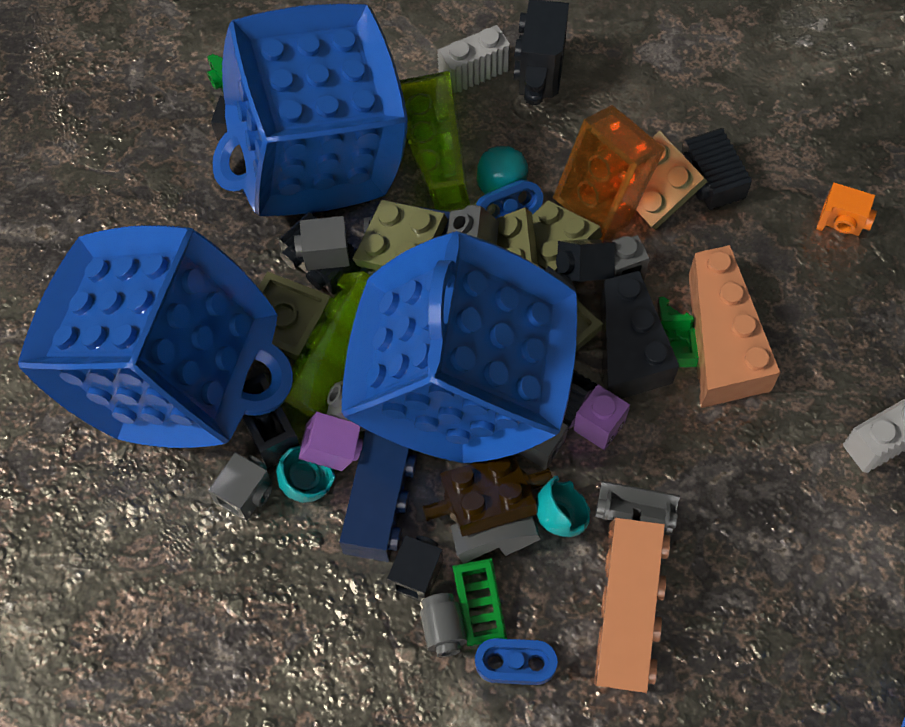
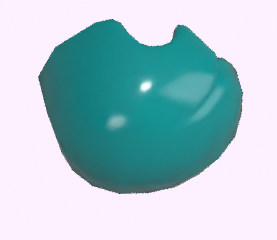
M510 146L489 148L488 151L482 154L477 166V185L486 194L518 180H527L528 162L522 152Z
M301 446L291 447L281 457L277 466L276 475L279 488L288 498L299 503H310L321 499L328 493L335 480L334 470L298 459Z
M557 475L549 480L537 494L536 515L539 523L550 533L562 537H575L583 533L590 522V507L584 496L574 488L572 481L557 482L559 480Z

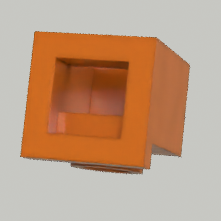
M833 182L824 202L816 229L823 231L824 227L828 226L836 229L838 232L856 236L860 235L862 229L870 231L877 213L876 210L871 209L875 195Z

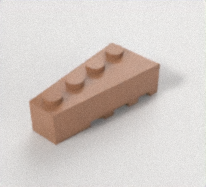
M730 245L695 253L689 272V284L699 356L697 375L700 382V408L771 392L780 375V370Z
M614 518L609 524L608 537L612 538V545H609L608 554L606 555L605 571L608 582L604 586L602 595L601 618H603V626H600L594 678L596 686L647 693L648 684L655 685L657 659H651L652 642L660 641L662 618L655 617L657 600H664L666 589V576L660 575L661 559H668L670 550V535L664 534L665 524Z

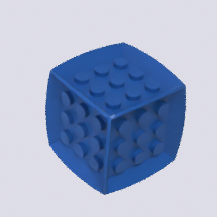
M345 3L303 5L256 13L232 20L228 26L222 60L227 132L217 144L213 156V174L217 183L227 191L236 194L245 193L250 206L258 216H286L307 214L308 212H322L385 196L396 178L403 159L408 118L394 59L371 7L367 4ZM239 144L246 166V173L242 175L234 174L229 164L231 153Z
M169 225L126 226L78 237L62 260L41 298L18 361L19 368L40 389L63 408L94 428L118 440L167 448L207 447L228 443L244 414L255 416L274 411L287 398L293 382V372L289 360L279 348L272 344L278 314L263 292L239 265L192 228ZM254 359L264 363L272 375L269 388L260 394H249L242 391L247 373Z
M458 231L438 236L401 253L370 276L364 287L355 315L346 356L341 412L343 416L362 428L396 444L459 463L483 462L511 456L549 440L560 433L571 390L577 343L576 292L560 279L524 257L483 239Z

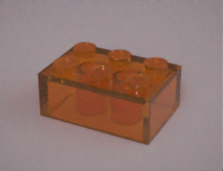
M611 105L584 119L553 198L565 209L599 225L602 232L600 240H605L630 224L665 148L616 107Z

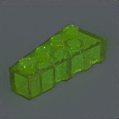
M445 71L400 80L408 118L406 144L435 210L447 211L469 206L470 198L458 111L450 72Z
M364 271L342 274L337 283L338 286L343 288L342 291L334 298L331 297L323 309L327 317L325 322H321L316 328L312 329L306 340V347L310 349L307 356L301 354L292 366V387L283 403L309 420L316 412L327 413L329 406L327 403L328 394L335 383L344 379L348 344L355 315L367 279L370 277Z

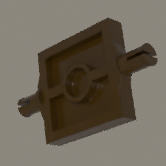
M514 455L458 467L440 473L445 491L444 500L422 505L427 522L449 515L457 523L461 536H467L536 515L537 506L532 490L545 486L553 477L549 468L527 475L519 467Z

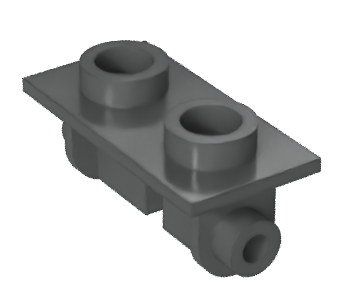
M602 481L595 517L604 520L621 518L665 524L664 531L672 532L677 523L678 514L676 512L680 495Z

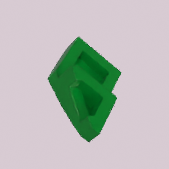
M658 297V316L679 363V367H697L699 356L695 328L692 327L694 317L687 312L682 315L669 306L670 300L665 297Z

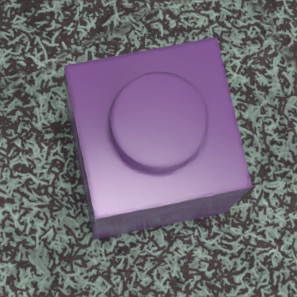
M598 384L576 412L573 430L605 451L625 424L630 404Z
M316 412L306 423L298 459L343 471L352 461H357L363 445V440L358 438L360 426L354 422Z

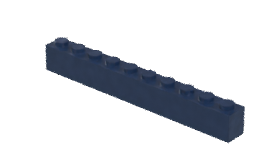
M423 208V209H428V210H433V211L445 213L448 222H447V225H446V227H445V229H444L442 235L447 234V232H448V224H449L450 212H449V211L429 209V208ZM368 430L365 431L339 543L345 555L389 562L391 550L398 551L402 528L397 527L399 513L406 514L410 491L405 490L407 477L413 478L415 475L417 455L412 454V449L389 441Z

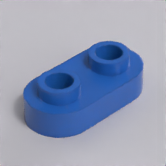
M518 180L484 194L478 199L476 205L485 208L487 211L488 206L494 204L496 209L492 216L495 218L524 207L533 215L543 204V192L537 184L531 181ZM525 191L526 199L524 202L519 203L518 196L521 192Z
M488 639L478 647L475 654V667L478 674L484 680L491 683L542 685L552 679L558 663L554 649L546 642L539 640ZM498 656L502 659L503 665L498 669H493L487 663L489 658ZM538 658L543 662L544 667L540 671H534L529 667L528 663L531 659Z

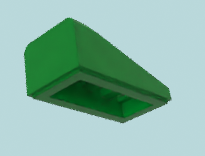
M492 558L452 566L467 637V646L479 645L493 638L507 639ZM486 572L487 580L464 584L463 576ZM489 588L490 596L467 600L466 592ZM489 604L493 606L494 612L470 616L469 608ZM496 621L497 628L473 632L472 624Z

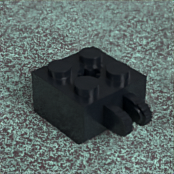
M529 0L527 13L521 12L519 33L524 34H520L519 39H516L514 59L517 60L515 61L513 80L519 81V95H524V100L529 105L537 106L543 102L544 98H553L559 94L569 3Z

